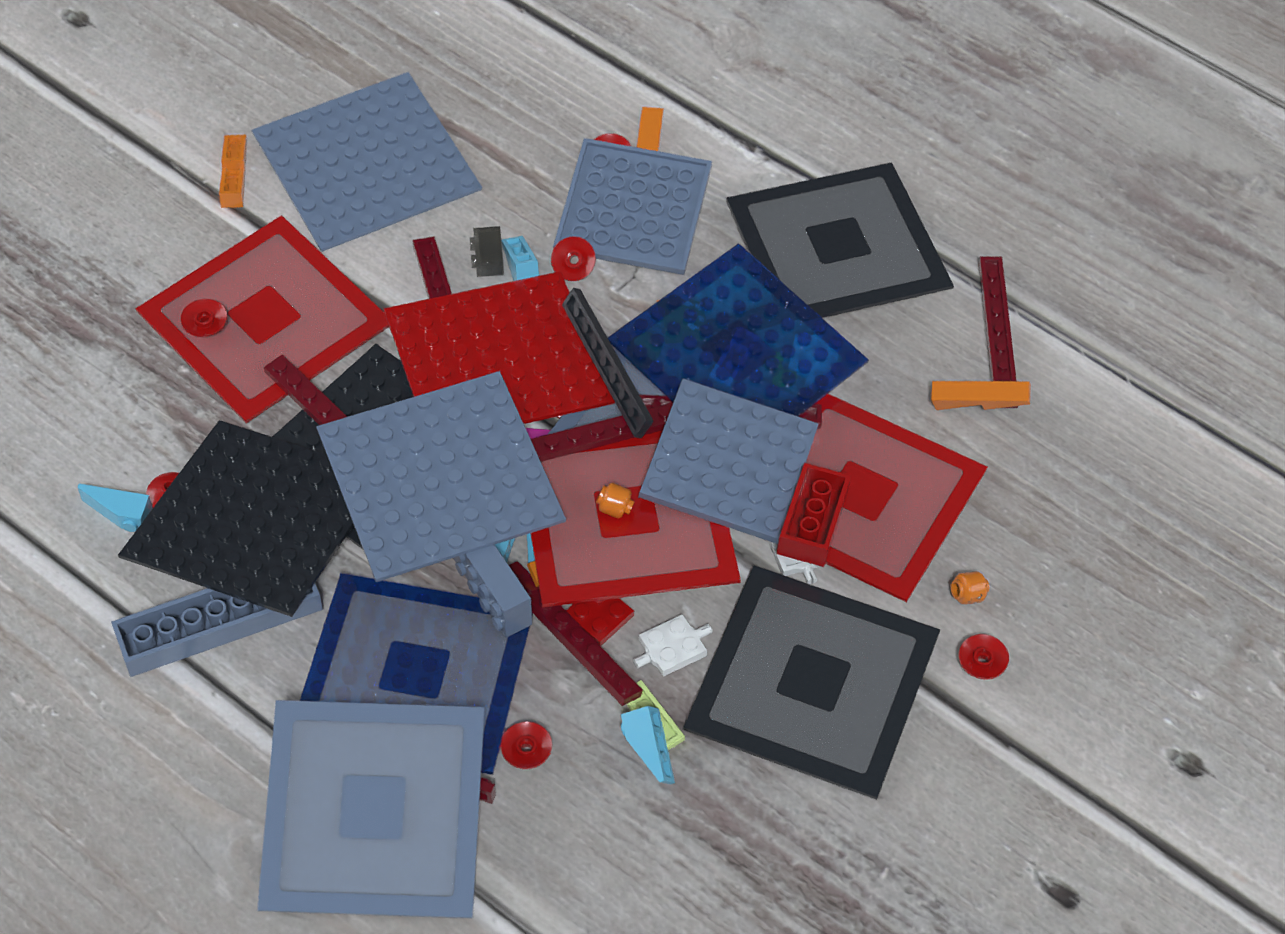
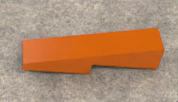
M642 107L637 148L659 151L664 108Z
M224 135L221 158L222 174L219 189L221 208L243 207L246 135Z
M932 381L931 401L936 410L982 405L984 410L1030 404V382Z

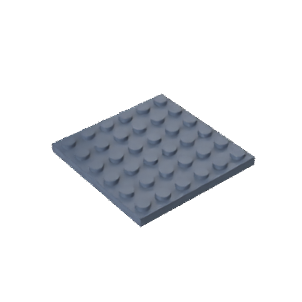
M584 138L553 249L562 239L576 236L585 239L591 244L595 251L596 259L685 275L712 168V161Z
M682 379L641 487L639 498L778 544L818 423Z

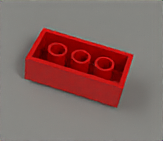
M804 462L779 537L778 555L821 567L825 566L848 494L851 475Z

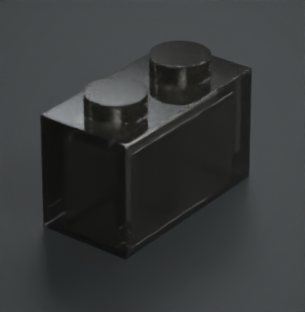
M500 226L473 228L474 237H469L470 251H475V255H471L472 268H476L477 277L504 275Z

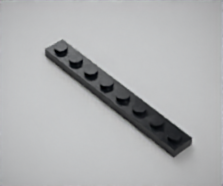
M573 288L562 306L633 436L642 438L654 420L581 289Z

